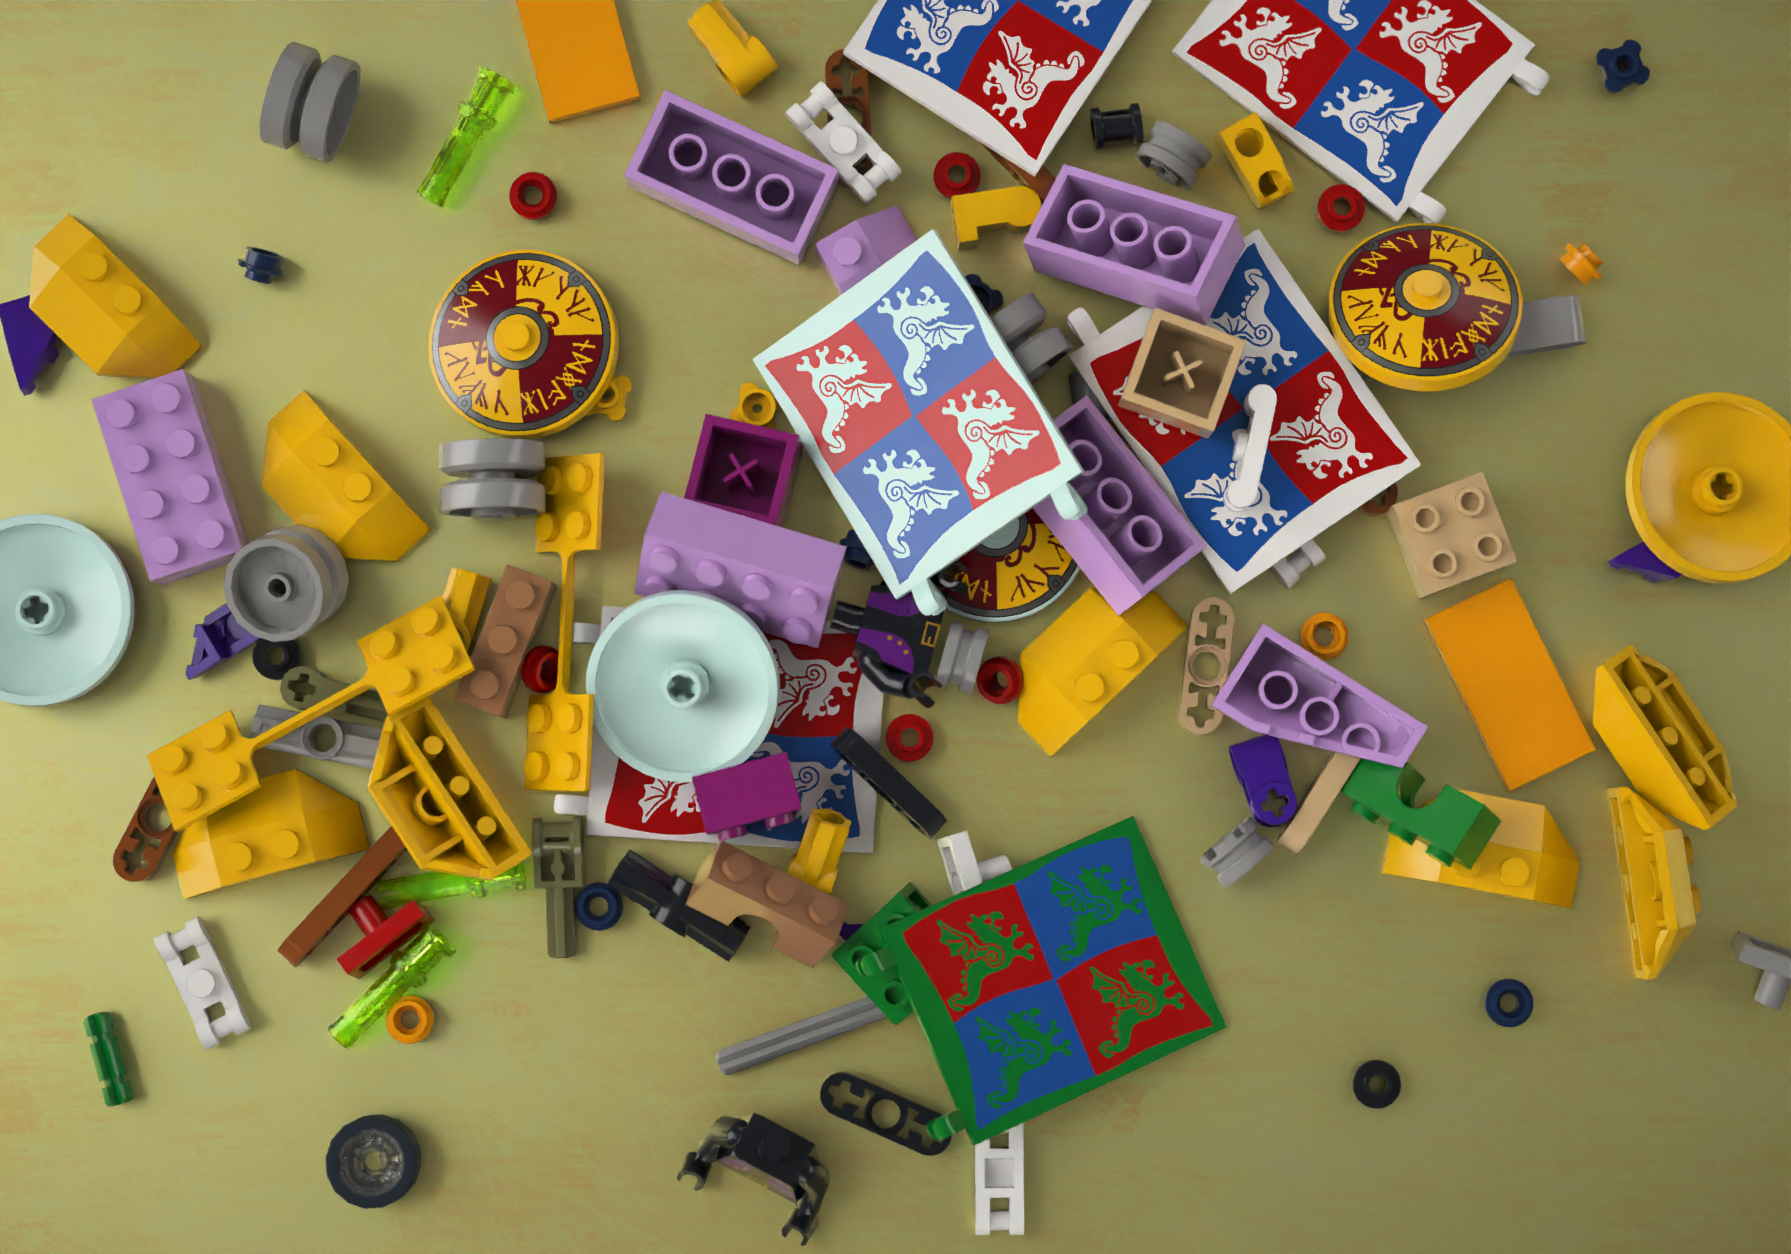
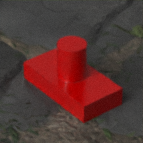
M372 895L365 896L357 901L348 910V913L366 937L336 960L347 975L361 979L432 924L435 919L425 905L415 900H412L388 918Z

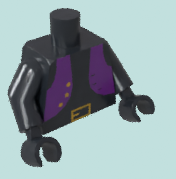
M956 560L931 577L930 580L947 601L949 593L942 592L946 587L957 594L966 593L969 586L961 581H954V577L961 571H969L970 568ZM884 580L879 585L871 586L865 608L837 600L830 628L858 635L852 658L858 661L859 670L881 693L908 699L915 698L926 708L934 705L935 701L929 695L924 694V692L931 686L942 688L940 681L928 671L944 611L935 616L932 614L925 616L919 610L912 591L899 600L895 599Z
M754 1112L739 1118L723 1116L715 1120L696 1147V1152H689L685 1155L677 1175V1180L680 1181L682 1176L686 1174L697 1177L694 1190L698 1191L704 1187L712 1163L717 1162L796 1204L797 1208L782 1228V1235L786 1238L792 1228L796 1229L803 1236L801 1246H805L819 1225L816 1214L820 1210L830 1182L829 1171L819 1161L815 1144Z

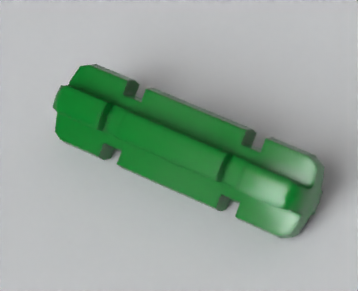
M99 1012L85 1017L83 1025L87 1037H91L93 1041L89 1046L99 1082L104 1081L105 1088H102L105 1104L108 1107H113L131 1101L133 1093L129 1081H125L123 1077L127 1072L117 1037H112L111 1031L115 1030L109 1012Z

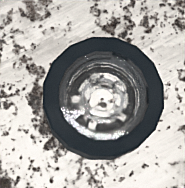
M382 1114L363 1116L344 1125L331 1140L326 1154L327 1177L334 1191L347 1203L364 1209L382 1208L404 1197L416 1183L421 1168L420 1146L413 1132L400 1120ZM375 1151L379 1152L380 1164L383 1166L378 1170L369 1169L365 1164L366 1156Z

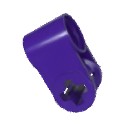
M1262 735L1228 746L1236 777L1243 788L1254 820L1261 826L1268 828L1279 827L1290 820L1296 811L1297 800L1288 775L1287 763L1279 739L1269 735ZM1267 793H1272L1274 799L1283 798L1285 806L1279 810L1280 817H1275L1272 811H1263L1261 804L1268 799Z

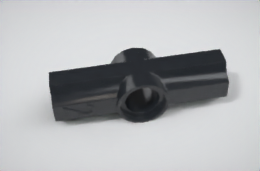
M631 849L621 860L607 883L617 892L649 910V915L670 930L682 937L686 935L728 962H730L751 929L745 921L738 917L727 926L685 905L693 884L676 874L671 876Z

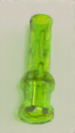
M480 66L477 71L479 79L466 101H460L457 106V113L460 116L434 160L427 176L416 191L421 197L441 208L444 206L450 194L449 192L458 180L485 130L490 131L497 124L495 116L506 96L514 94L517 88L516 85L506 78L483 66Z
M523 861L492 881L433 871L377 881V893L398 891L396 895L378 898L383 911L407 905L412 900L423 902L465 893H471L472 897L479 899L486 897L487 892L509 887H515L518 891L526 889V874Z
M425 922L420 927L421 933L402 952L396 950L391 955V966L333 1024L327 1027L331 1036L344 1048L350 1049L411 986L414 988L423 986L427 982L426 975L445 956L452 957L456 953L451 942L432 924Z

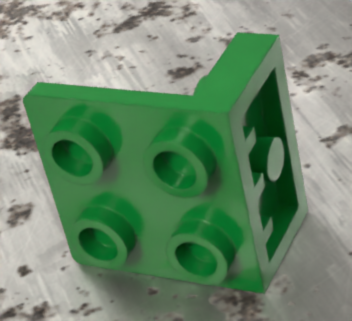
M911 882L903 887L832 954L833 959L895 1025H898L914 1010L894 965L874 975L861 977L856 967V961L886 947L878 930L879 928L931 906L930 902Z

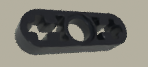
M845 727L831 742L830 746L834 752L925 837L932 839L947 822L945 816L854 730Z
M849 1072L833 1073L822 1084L820 1091L821 1103L829 1113L927 1156L942 1153L951 1142L952 1135L942 1139L941 1142L933 1140L929 1146L921 1144L922 1135L910 1128L908 1138L898 1135V1132L906 1124L909 1108L919 1112L913 1121L923 1126H926L929 1121L942 1116L941 1113ZM843 1080L851 1083L850 1092L862 1099L864 1089L873 1091L875 1094L866 1103L864 1118L861 1119L853 1115L859 1106L849 1101H845L842 1107H836L833 1104L834 1096L828 1092L831 1085L839 1087ZM888 1099L898 1105L900 1118L895 1125L881 1127L874 1122L872 1109L880 1100Z

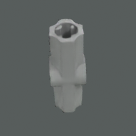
M258 705L252 721L251 738L259 736L301 712ZM319 716L262 748L372 769L382 728ZM331 726L336 732L337 741L331 750L322 752L316 744L317 733L321 728Z

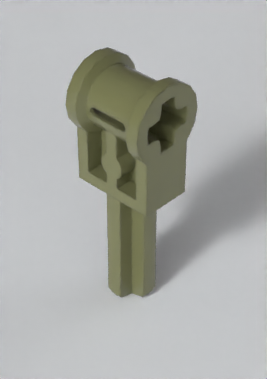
M297 666L290 669L283 676L280 692L288 705L304 711L352 684L328 679L322 672L307 666ZM309 676V683L316 686V691L314 695H306L302 702L303 695L296 692L297 683H306ZM368 689L332 709L383 722L389 716L379 692L373 689Z
M582 816L574 817L572 822L543 823L541 818H533L534 889H546L548 955L552 958L573 957L576 954L574 887H583L585 885ZM568 837L569 840L550 841L548 838Z

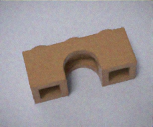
M507 564L470 657L475 670L463 676L455 695V700L506 719L522 678L521 667L535 633L542 628L558 587L555 583Z
M724 841L718 843L699 867L685 904L727 926L740 915H755L766 919L777 929L771 948L811 968H814L836 944L849 904Z

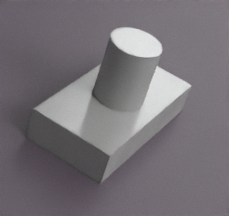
M1738 931L1731 947L1737 960L1764 970L1753 999L1767 1007L1781 1009L1791 985V949Z

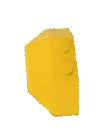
M68 214L34 246L29 308L98 376L157 378L180 370L203 348L168 307L92 232Z
M304 390L268 422L261 487L296 525L300 524L317 529L331 539L344 559L397 562L432 530Z
M1089 588L1020 653V669L1023 673L1024 685L1019 695L1018 723L1051 757L1189 625L1156 591H1150L1118 616L1097 588Z
M1631 644L1596 668L1593 725L1644 800L1659 811L1704 831L1714 826L1738 807L1736 795L1732 793V777L1726 751L1673 671L1653 658L1640 654L1639 649Z
M429 696L385 718L367 789L421 870L492 881L533 854Z
M299 769L260 778L262 787L184 829L172 852L183 898L196 897L369 850L370 844L359 803Z
M1627 786L1608 789L1635 976L1636 979H1656L1695 927V913H1700L1701 910L1699 891L1695 884L1690 885L1688 866L1693 865L1694 861L1693 848L1690 838L1688 836L1683 837L1682 828L1630 788Z
M1457 789L1484 804L1501 820V823L1471 870L1455 861L1450 868L1446 867L1425 853L1428 846L1416 840L1410 846L1389 833L1382 870L1384 874L1572 909L1580 861L1545 805ZM1439 794L1431 800H1429L1428 802H1426L1425 804H1423L1422 806H1420L1419 808H1423L1430 805L1432 802L1436 800Z

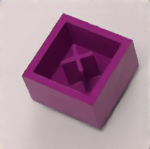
M706 414L684 498L783 527L803 451L799 435Z
M787 752L691 777L706 834L717 833L719 841L747 835L745 825L764 820L766 829L794 822L792 812L802 809Z

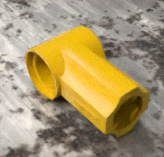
M721 0L706 3L687 22L691 32L717 62L715 65L720 74L739 97L742 98L778 69V65L764 45L754 35L750 37Z
M451 568L443 598L457 630L463 633L464 646L469 657H471L476 645L475 638L492 579L464 569Z
M813 808L797 854H793L787 873L831 895L839 872V868H836L840 854L843 852L852 821L846 819L840 812L828 808Z

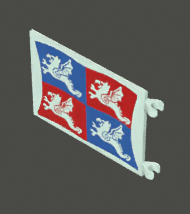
M931 229L753 359L895 599L899 600L912 591L919 610L925 616L931 614L933 616L938 615L948 607L945 597L930 580L931 577L1050 495L1057 511L1065 520H1078L1087 512L1086 504L1069 483L1084 473L1083 468L935 229Z

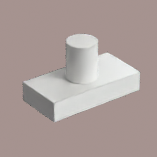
M967 831L937 840L953 896L1012 870L1010 862L1005 855L977 863Z

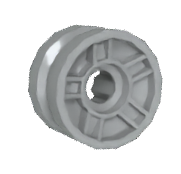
M1156 121L1149 133L1152 138L1149 143H1142L1136 153V157L1145 167L1149 168L1151 165L1158 171L1156 175L1175 186H1178L1180 181L1185 182L1183 188L1191 190L1198 179L1196 172L1199 168H1205L1212 157L1210 151L1183 130L1169 123Z
M951 622L936 676L942 687L946 688L951 684L958 686L959 691L962 693L972 694L987 641L988 630L977 628L975 631H970L964 628L963 623Z
M1251 817L1238 824L1199 858L1206 868L1212 867L1218 874L1216 880L1223 889L1233 884L1252 869L1275 847L1268 837L1262 838L1256 831L1258 825Z

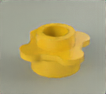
M625 375L612 377L606 389L611 394L610 398L604 400L601 397L598 403L586 415L591 416L597 413L602 416H608L611 421L623 419L626 415L624 407L626 394L632 390L630 379Z
M753 382L744 383L739 389L741 397L738 407L731 412V420L776 429L774 419L781 406L772 391L768 392L765 389L758 388ZM755 405H760L762 407V411L760 413H755L753 411V407Z

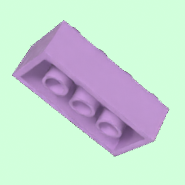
M664 90L624 177L628 187L800 265L839 183V169Z
M1063 164L1023 241L1035 272L1152 309L1156 307L1203 325L1207 324L1245 247L1238 219L1235 215Z
M181 369L91 399L150 581L159 585H165L230 563L235 553L249 543L194 376Z
M1086 395L1053 421L1084 470V473L1069 483L1086 504L1087 512L1078 520H1065L1057 511L1051 495L1034 506L1033 509L1119 616L1203 550L1206 544Z
M661 491L644 535L634 594L647 597L672 590H690L711 594L739 608L755 622L762 632L787 639L796 644H805L818 648L833 604L846 546Z

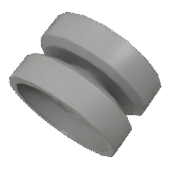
M297 42L288 44L278 59L266 90L260 121L261 140L264 143L288 150L299 141L301 152L305 156L326 163L333 160L344 141L354 113L360 85L359 64L356 61L337 55L329 57L322 64L320 53L317 49Z
M1033 293L1024 295L991 317L992 322L1031 385L1042 379L1073 347L1059 327L1044 329L1029 339V336L1042 325L1047 313Z
M502 438L457 440L440 444L439 470L448 476L470 478L452 481L440 488V513L449 516L477 519H504L546 512V487L534 480L517 479L519 477L536 475L545 469V444L534 440Z
M297 524L281 526L239 549L227 566L224 591L227 606L239 625L258 638L272 642L294 640L336 614L346 599L349 577L345 559L336 544L319 530Z

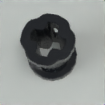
M1138 103L1130 104L1128 109L1101 112L1099 108L1090 109L1091 134L1096 151L1103 150L1107 144L1132 141L1134 145H1142L1144 141L1143 123Z

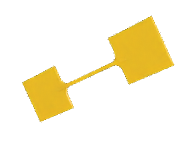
M605 453L545 458V469L539 472L537 482L546 487V512L537 514L535 553L557 552L562 558V585L557 685L555 690L549 695H529L526 716L527 748L524 762L525 790L590 791L594 694H571L569 692L575 554L585 550H601Z
M440 595L357 640L367 664L366 674L361 680L259 736L251 739L244 738L234 713L229 710L146 755L174 830L179 832L262 787L252 761L255 750L268 745L365 692L372 687L378 690L387 714L392 716L473 672L475 668L444 598Z

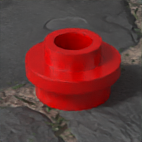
M949 153L943 156L934 168L933 180L935 187L941 195L948 199L956 195L974 193L980 184V168L977 162L965 153ZM953 168H961L965 171L966 178L960 183H954L948 177L949 171Z
M528 172L522 174L513 182L509 192L511 206L519 216L528 220H539L549 215L554 209L557 202V191L553 182L544 174ZM532 189L542 192L541 201L535 205L528 204L525 201L527 192Z
M1345 184L1333 185L1326 189L1320 196L1317 204V214L1320 221L1326 228L1335 232H1347L1354 229L1361 222L1365 213V203L1362 195L1352 186ZM1336 200H1345L1350 206V212L1346 215L1337 214L1334 211L1333 203Z
M539 645L532 648L526 654L521 667V676L529 690L537 693H548L555 690L558 674V650L550 646Z
M996 656L990 658L981 665L978 671V690L984 698L992 703H1009L1015 700L1023 689V673L1018 664L1008 657ZM999 671L1007 679L1006 687L1001 686L997 680Z
M904 714L895 718L890 723L886 731V744L890 753L897 759L905 762L918 761L929 753L933 745V731L924 718L915 714ZM905 729H914L918 733L919 741L915 746L907 747L901 743L900 735Z

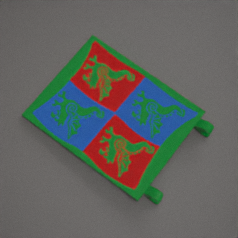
M1134 816L879 928L878 930L886 947L856 961V967L861 977L874 975L894 965L953 1099L956 1110L935 1118L926 1124L929 1135L933 1140L945 1139L966 1129L972 1145H977L1226 1028V1024Z

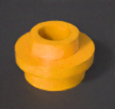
M1571 243L1565 247L1567 252L1559 260L1585 286L1594 278L1599 281L1603 277L1597 271L1603 262L1585 243H1582L1577 249Z
M1326 612L1317 613L1308 618L1300 632V641L1303 649L1321 660H1331L1339 656L1345 650L1349 637L1348 629L1342 619ZM1319 628H1326L1331 632L1332 641L1329 645L1323 646L1316 641L1315 634Z
M414 995L403 996L396 999L389 1006L385 1017L386 1027L390 1035L397 1041L406 1044L417 1043L430 1034L434 1025V1013L429 1003L423 998ZM407 1010H413L419 1016V1023L415 1028H407L402 1022V1016Z

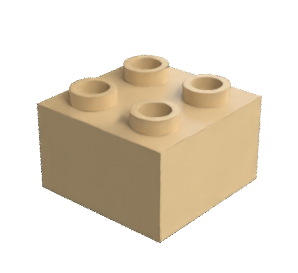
M1155 307L1118 406L1209 439L1216 427L1247 341Z
M1483 472L1394 504L1385 512L1418 599L1517 562Z

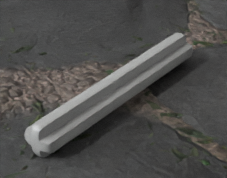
M867 996L719 1050L716 1053V1059L723 1075H730L884 1019L886 1015Z

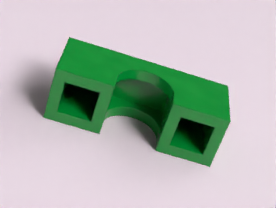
M1360 758L1340 790L1354 803L1350 810L1375 825L1378 819L1390 824L1387 831L1410 846L1416 840L1428 846L1425 853L1446 867L1450 868L1455 861L1471 870L1501 823V820L1484 804L1448 784L1444 786L1439 796L1430 805L1423 808H1414L1415 796L1425 781V778L1408 762L1405 763L1403 768Z

